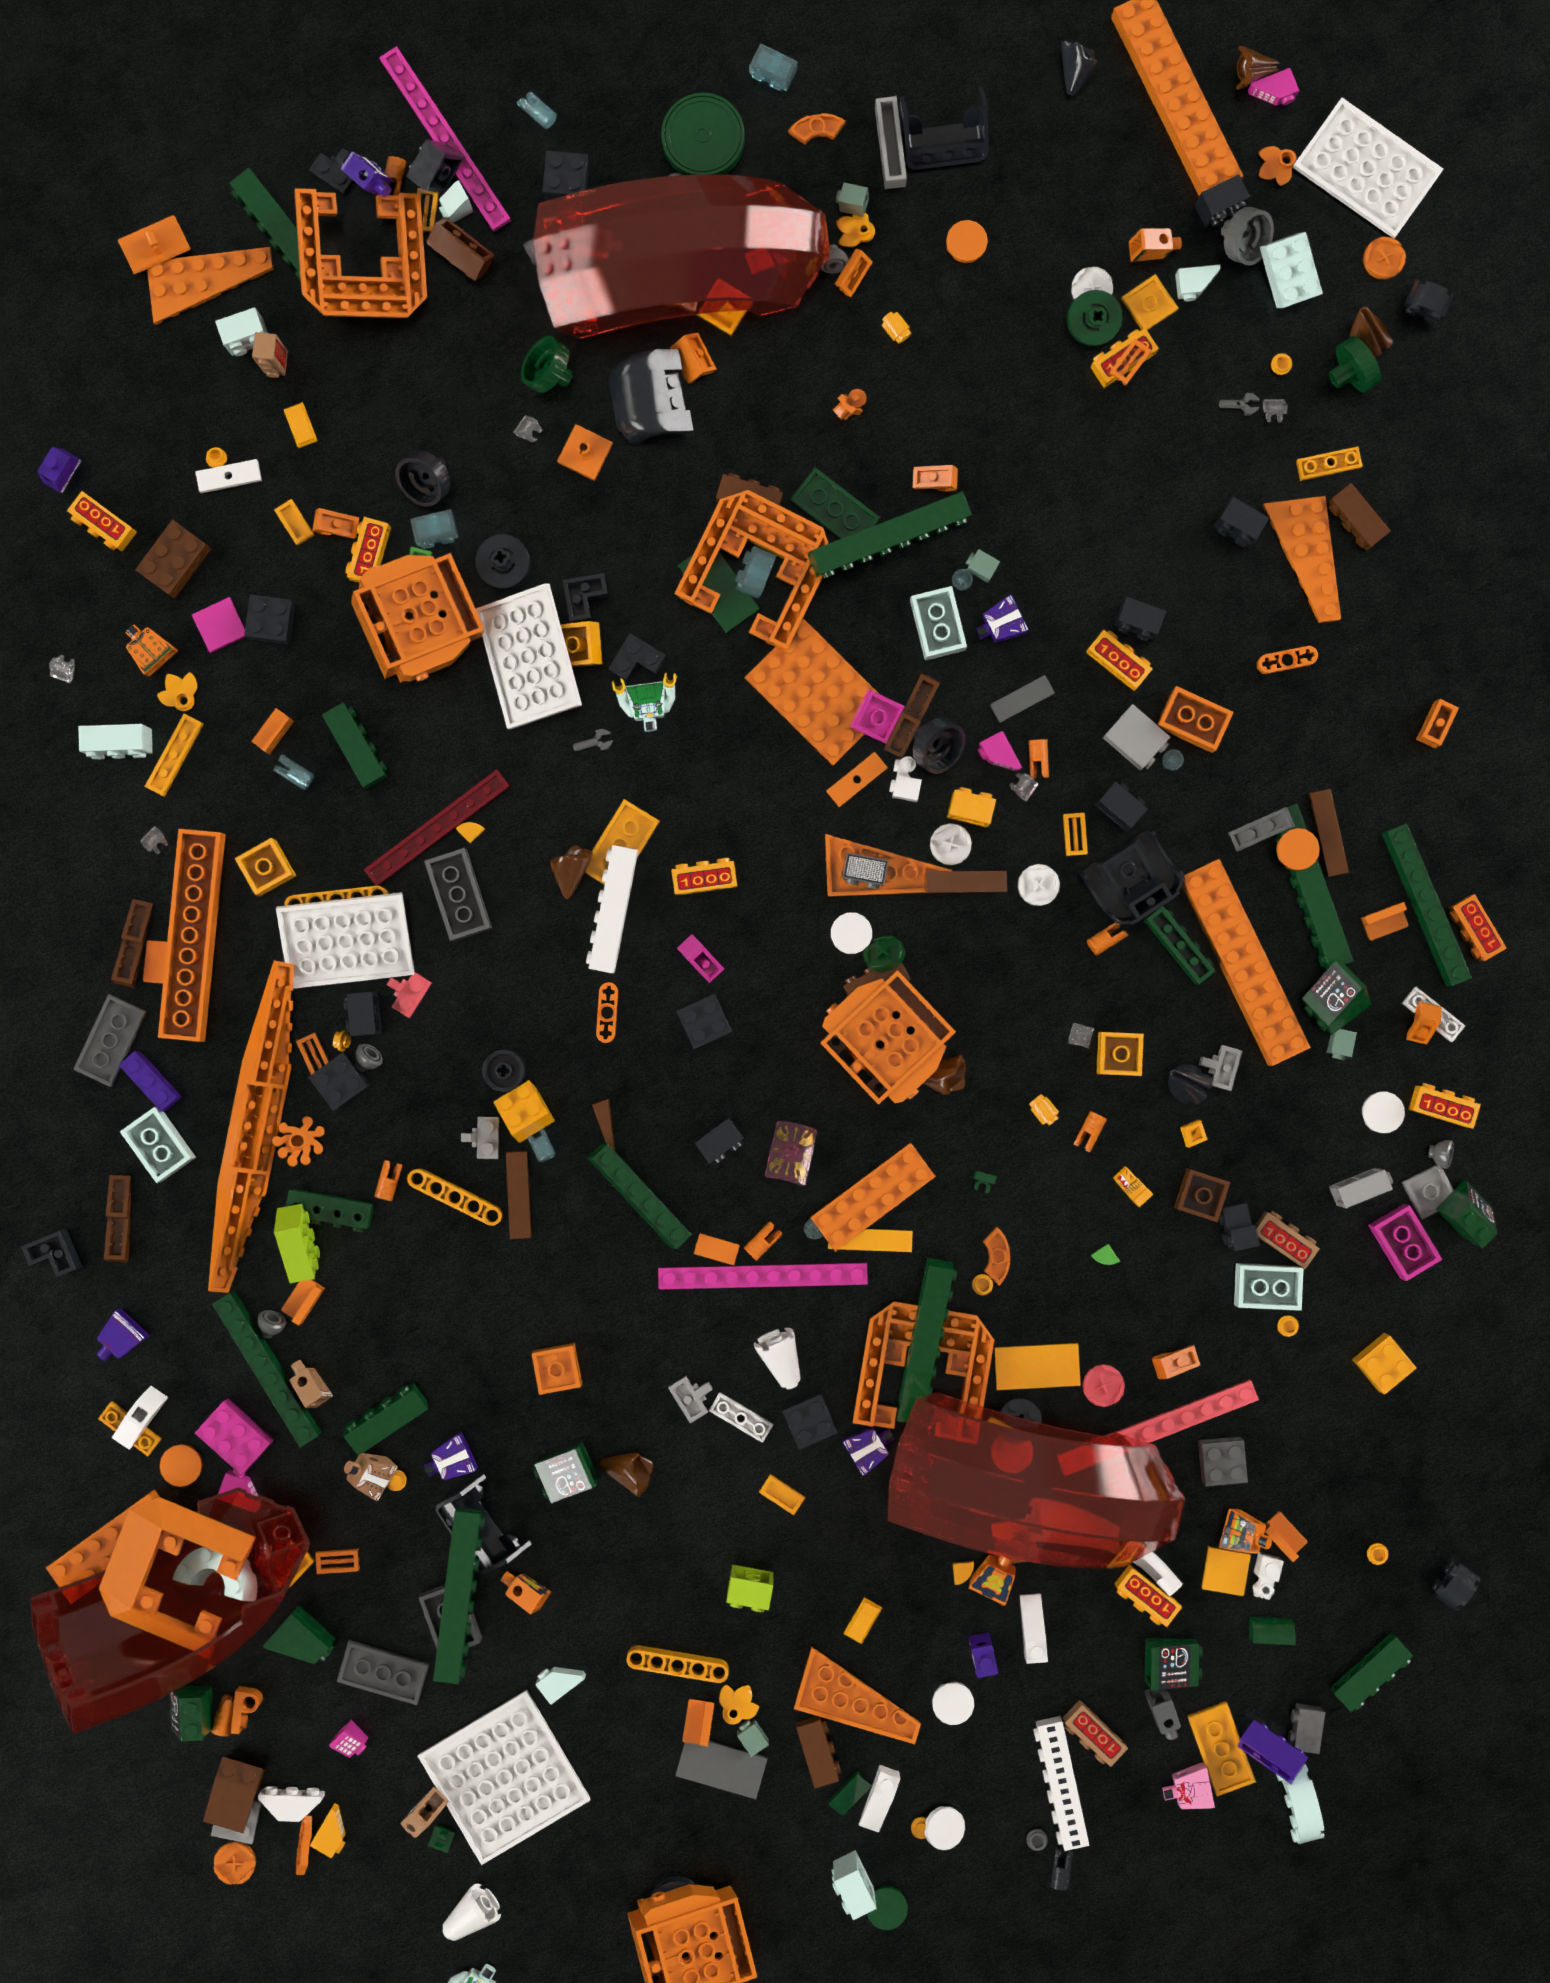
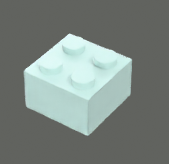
M255 307L215 321L223 345L232 356H241L246 354L247 350L253 349L255 332L268 333L264 320Z

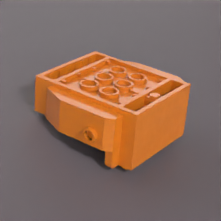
M451 553L434 559L433 556L406 555L384 565L374 566L368 569L360 578L359 589L353 591L351 604L385 679L397 674L400 683L405 681L411 682L415 679L417 682L425 680L429 677L428 674L452 665L468 648L470 641L482 637L485 631ZM435 592L438 597L435 599L431 598L430 593ZM364 605L368 606V608H369L368 611H366ZM443 611L446 613V617L441 618L438 613ZM407 613L412 614L413 618L411 620L406 619L405 615ZM382 633L385 639L384 647L387 654L382 647L378 634Z
M897 970L886 981L879 979L858 986L839 1005L834 1003L826 1011L828 1015L823 1022V1028L829 1034L820 1043L879 1105L887 1096L894 1103L903 1102L907 1098L909 1100L912 1099L919 1092L917 1088L937 1070L946 1049L944 1043L955 1033V1030ZM894 1011L900 1012L898 1019L892 1017ZM909 1026L914 1027L915 1032L913 1034L907 1033ZM838 1038L840 1040V1044L834 1046L832 1044V1039ZM882 1040L884 1047L878 1048L876 1046L877 1041ZM844 1048L855 1060L851 1065L839 1055ZM861 1069L873 1078L868 1083L857 1074ZM877 1083L882 1084L883 1088L881 1091L875 1090L874 1087Z
M688 1884L667 1892H656L645 1900L644 1898L637 1900L639 1909L627 1913L645 1983H743L758 1978L738 1898L731 1886L715 1890L711 1886ZM712 1932H716L714 1937H710ZM644 1933L654 1957L649 1962L647 1961L641 1934ZM688 1952L687 1957H682L683 1953ZM717 1952H721L719 1957H715ZM658 1976V1980L653 1982L652 1977Z

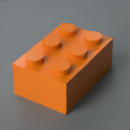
M1176 686L1168 698L1157 726L1169 734L1213 753L1218 748L1233 712Z

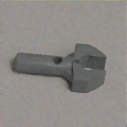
M1246 393L1242 400H1220L1219 407L1241 408L1244 411V416H1251L1260 407H1249L1247 403L1250 401L1258 402L1260 399L1253 393Z
M604 729L595 730L596 735L594 738L574 743L573 748L575 751H580L597 746L601 748V751L608 750L613 740L606 743L599 740L602 736H607L611 733Z

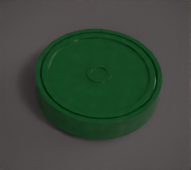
M695 93L683 97L669 109L662 124L661 138L664 154L670 165L687 178L708 181L722 177L736 166L743 153L745 135L741 116L729 101L718 95Z

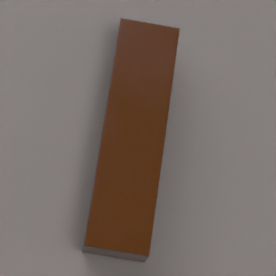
M923 673L920 675L884 750L903 758L940 681Z
M1331 789L1310 792L1315 832L1318 834L1324 874L1330 877L1349 873Z
M941 871L924 873L925 894L1007 892V871Z
M136 899L132 900L121 937L123 941L111 978L115 984L135 988L154 907L153 903Z
M607 1099L592 1106L606 1144L615 1151L610 1100Z
M527 1151L506 1152L510 1239L531 1238Z
M109 1176L106 1217L108 1219L104 1260L107 1262H129L131 1176Z

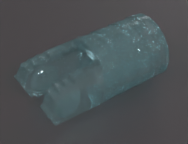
M531 91L526 94L528 101L524 98L517 101L518 105L545 129L549 128L557 117V114Z
M281 755L279 761L290 769L288 771L283 767L275 766L274 771L305 790L312 782L314 774L286 756Z
M544 1128L538 1131L541 1137L536 1139L532 1135L528 1137L539 1162L546 1161L556 1155Z

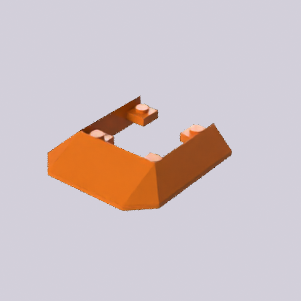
M295 188L302 295L324 316L408 318L427 298L420 194L399 193L398 196H376L377 218L396 219L399 257L380 258L381 277L341 276L340 255H321L318 216L337 215L336 193L316 192V189Z
M749 490L722 498L674 594L691 606L694 605L711 614L721 594L702 584L719 549L739 558L746 541L784 559L776 577L794 586L777 622L758 613L749 633L766 641L768 644L787 650L823 575L816 577L807 554L811 550L829 544L824 529Z
M892 1302L870 1318L853 1423L894 1429L897 1407L877 1404L883 1366L885 1363L904 1367L907 1346L910 1345L918 1305ZM949 1311L947 1322L943 1321L944 1338L943 1341H939L938 1348H940L941 1352L948 1353L945 1374L963 1376L965 1378L958 1417L938 1414L935 1436L977 1444L994 1339L977 1315Z
M160 1497L129 1509L99 1586L110 1616L209 1657L223 1618L202 1610L194 1627L158 1612L163 1593L144 1586L158 1549L177 1556L186 1539L222 1554L223 1556L216 1572L237 1580L256 1537Z

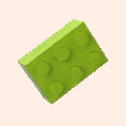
M302 1204L277 1208L274 1234L290 1283L315 1279V1272L319 1269L317 1258H320L319 1247L314 1245V1231L312 1228L309 1229V1214L307 1211L304 1212Z
M732 1565L727 1603H731L730 1606L734 1608L751 1607V1610L756 1612L769 1610L773 1589V1572Z

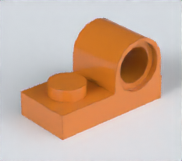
M953 465L914 467L913 488L937 489L946 492L956 491L958 469Z
M318 508L315 511L312 531L324 535L335 534L355 539L359 517Z
M1419 1001L1415 1010L1414 1022L1407 1032V1040L1427 1045L1441 1023V1006Z
M1194 1345L1152 1358L1158 1379H1168L1200 1366Z
M239 1686L235 1691L231 1726L232 1734H240L243 1728H246L248 1715H245V1713L256 1711L262 1703L263 1696L258 1689ZM246 1697L254 1698L255 1705L249 1704Z

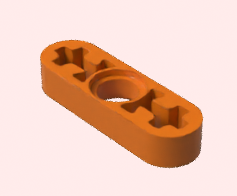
M1304 646L1265 654L1258 659L1257 669L1262 674H1271L1310 666L1316 662L1318 652L1312 646ZM1306 651L1313 655L1309 661L1307 658L1298 660L1297 657L1304 655ZM1288 654L1293 658V663L1290 666L1282 663L1283 655ZM1275 656H1277V664L1271 665L1269 670H1267L1266 666H1262L1265 659L1268 662L1276 660Z
M610 982L604 983L599 989L596 1036L603 1043L611 1042L616 1035L618 988ZM607 986H611V989L615 990V993L610 996V1001L614 1000V1005L609 1003L602 1004V1000H607V995L603 994V990H606ZM607 1006L613 1009V1016L609 1019H605L601 1014L602 1009ZM601 1020L604 1022L613 1021V1026L608 1025V1031L612 1032V1035L608 1036L607 1040L604 1039L603 1035H600V1032L605 1029V1024L600 1025Z

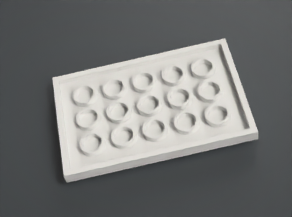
M1344 98L1340 99L1293 166L1298 172L1393 239L1443 171V168Z
M545 583L476 608L485 629L482 637L507 729H513L582 705L550 584Z
M402 893L278 906L276 908L285 963L294 964L293 988L414 975Z

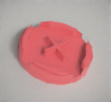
M1105 1364L1096 1365L1089 1369L1084 1376L1082 1384L1083 1392L1087 1399L1101 1407L1118 1402L1125 1388L1120 1372L1114 1367Z

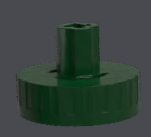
M1103 290L1084 292L1076 297L1069 306L1066 319L1068 330L1073 338L1081 344L1098 346L1107 343L1115 337L1121 327L1122 310L1120 304L1115 297ZM1099 312V320L1093 321L1094 313Z
M545 336L537 341L523 362L521 369L522 382L540 393L547 392L557 383L564 387L568 385L573 377V371L567 368L569 361L568 347L552 336Z
M1352 336L1336 347V356L1340 365L1329 372V377L1335 387L1340 388L1350 382L1358 391L1365 393L1381 382L1379 366L1363 341Z

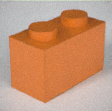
M1442 699L1435 701L1416 740L1433 748L1441 746L1459 707Z

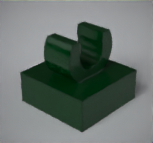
M975 1170L973 1178L977 1179V1181L974 1183V1189L978 1190L979 1184L984 1183L986 1185L985 1193H988L990 1191L989 1183L995 1185L997 1176Z
M436 1824L428 1846L448 1853L455 1830Z

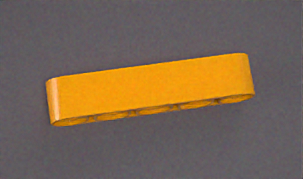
M370 886L289 896L284 906L291 905L296 899L300 901V904L312 903V900L316 897H319L322 902L331 901L336 895H340L342 899L353 898L358 892L363 897L374 896V893L378 890H381L383 894H389V892L381 886Z
M415 1169L408 1174L407 1179L411 1187L487 1225H496L503 1219V1211L500 1207L424 1169ZM415 1173L422 1174L423 1182L421 1184L414 1182L413 1176ZM434 1182L441 1184L442 1191L440 1193H435L432 1190ZM453 1191L461 1195V1199L457 1203L451 1200L450 1196ZM473 1200L479 1203V1210L477 1212H473L469 1208V1203ZM490 1210H495L498 1213L496 1221H491L488 1218Z
M640 1645L631 1647L627 1654V1663L633 1669L715 1683H722L728 1677L729 1666L722 1659ZM633 1653H639L642 1656V1659L640 1661H634L631 1658V1655ZM658 1656L662 1658L663 1662L656 1665L651 1659ZM680 1660L684 1665L681 1668H675L672 1662ZM694 1664H702L704 1666L703 1671H695L693 1669ZM716 1667H722L725 1672L722 1675H717L713 1670Z

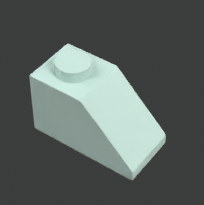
M459 180L439 199L442 205L439 207L440 212L444 218H449L453 223L473 213L470 201Z
M1220 265L1178 269L1175 275L1178 299H1184V301L1196 300L1216 277L1220 270Z
M553 1667L551 1670H548L546 1668L537 1676L539 1679H537L536 1686L551 1705L583 1681L586 1674L581 1670Z

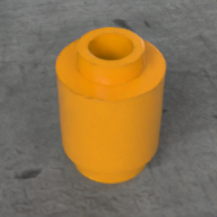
M891 311L882 319L884 322L881 326L892 340L897 341L898 344L911 335L910 327L898 312L893 314Z
M1040 1094L1029 1103L1031 1106L1030 1110L1043 1125L1045 1123L1051 1125L1058 1119L1057 1114L1059 1111L1047 1096L1044 1097Z

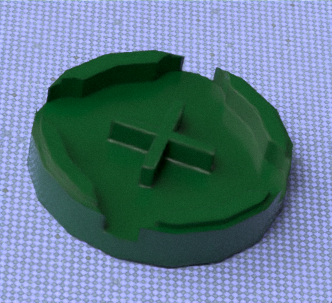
M882 936L874 939L873 943L865 948L863 954L864 961L870 970L887 972L899 966L904 960L905 949L903 943L897 940L896 937Z
M892 1886L879 1887V1889L874 1891L876 1909L867 1913V1916L875 1927L882 1930H892L904 1922L908 1910L907 1901L900 1890Z

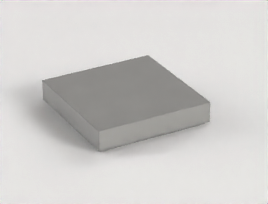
M1437 1164L1402 1181L1421 1220L1436 1213L1435 1209L1454 1191L1443 1168Z

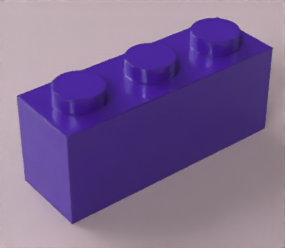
M134 1051L119 1065L161 1112L168 1111L182 1098L141 1051Z
M1255 1720L1252 1721L1237 1746L1291 1785L1308 1759L1302 1750L1292 1747L1282 1736L1275 1735L1269 1731L1265 1724Z

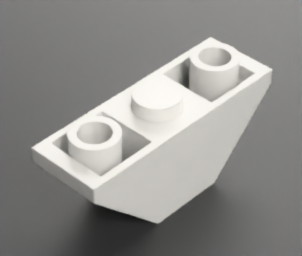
M150 1386L132 1406L112 1438L130 1450L168 1397Z
M268 1786L261 1790L258 1800L278 1821L300 1822L322 1801L325 1791H319L318 1788L298 1790L297 1787H288L285 1790H281L275 1786Z

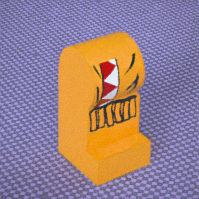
M1126 1166L1113 1177L1116 1183L1138 1207L1153 1195Z

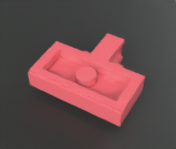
M414 972V975H411L408 981L403 979L401 983L394 978H390L387 985L396 990L393 995L397 997L392 1008L410 1018L432 982Z

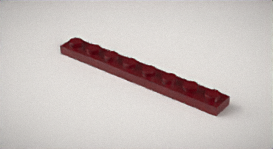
M495 770L366 867L364 871L373 883L379 886L510 787L500 772Z

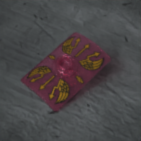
M778 1121L765 1176L804 1186L817 1131L805 1125Z

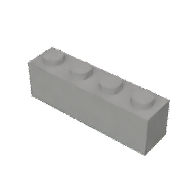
M897 97L877 98L875 100V114L885 189L905 187L907 177Z

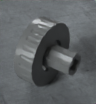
M1254 207L1240 209L1232 219L1225 221L1224 226L1221 228V235L1225 238L1224 249L1229 259L1244 265H1253L1262 259L1260 246L1271 243L1274 233V224L1270 214Z

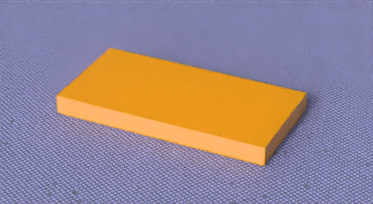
M624 799L592 850L593 856L585 873L605 885L602 877L604 869L608 870L609 861H606L608 849H612V845L639 850V856L660 821Z
M1078 1343L994 1347L997 1390L1081 1386Z
M1226 1701L1187 1715L1216 1796L1256 1782L1246 1753L1237 1747L1240 1737Z

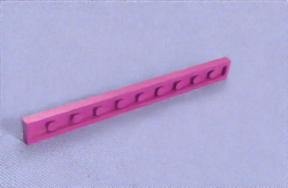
M396 46L379 57L433 141L447 143L465 157L456 172V176L493 232L511 221L510 217L398 47Z
M867 1263L658 1268L659 1289L868 1284Z

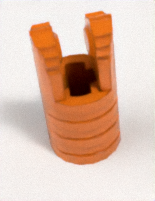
M389 156L385 173L391 178V182L395 183L393 195L398 196L401 190L406 161L399 157Z
M1047 740L1029 741L1031 778L1037 777V762H1041L1042 776L1044 778L1049 777Z
M1114 922L1087 940L1090 949L1096 956L1128 936L1126 931H1122L1111 938L1110 934L1120 928L1121 924Z
M1090 1111L1074 1145L1079 1146L1086 1134L1089 1133L1091 1136L1085 1149L1090 1152L1107 1119Z
M385 1160L374 1197L392 1201L402 1164L397 1163L394 1167L392 1178H387L390 1161Z
M768 1222L743 1247L756 1261L783 1234L780 1230H776L765 1240L764 1238L774 1228L771 1222Z
M229 1694L223 1695L219 1709L216 1710L211 1732L218 1736L230 1735L234 1699Z

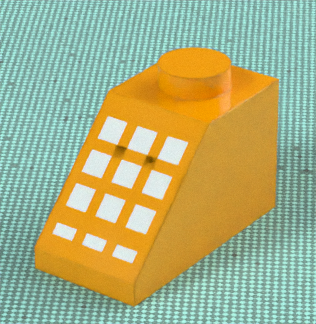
M334 1803L310 1844L311 1847L330 1858L333 1857L335 1852L339 1854L346 1843L342 1841L346 1833L339 1806Z

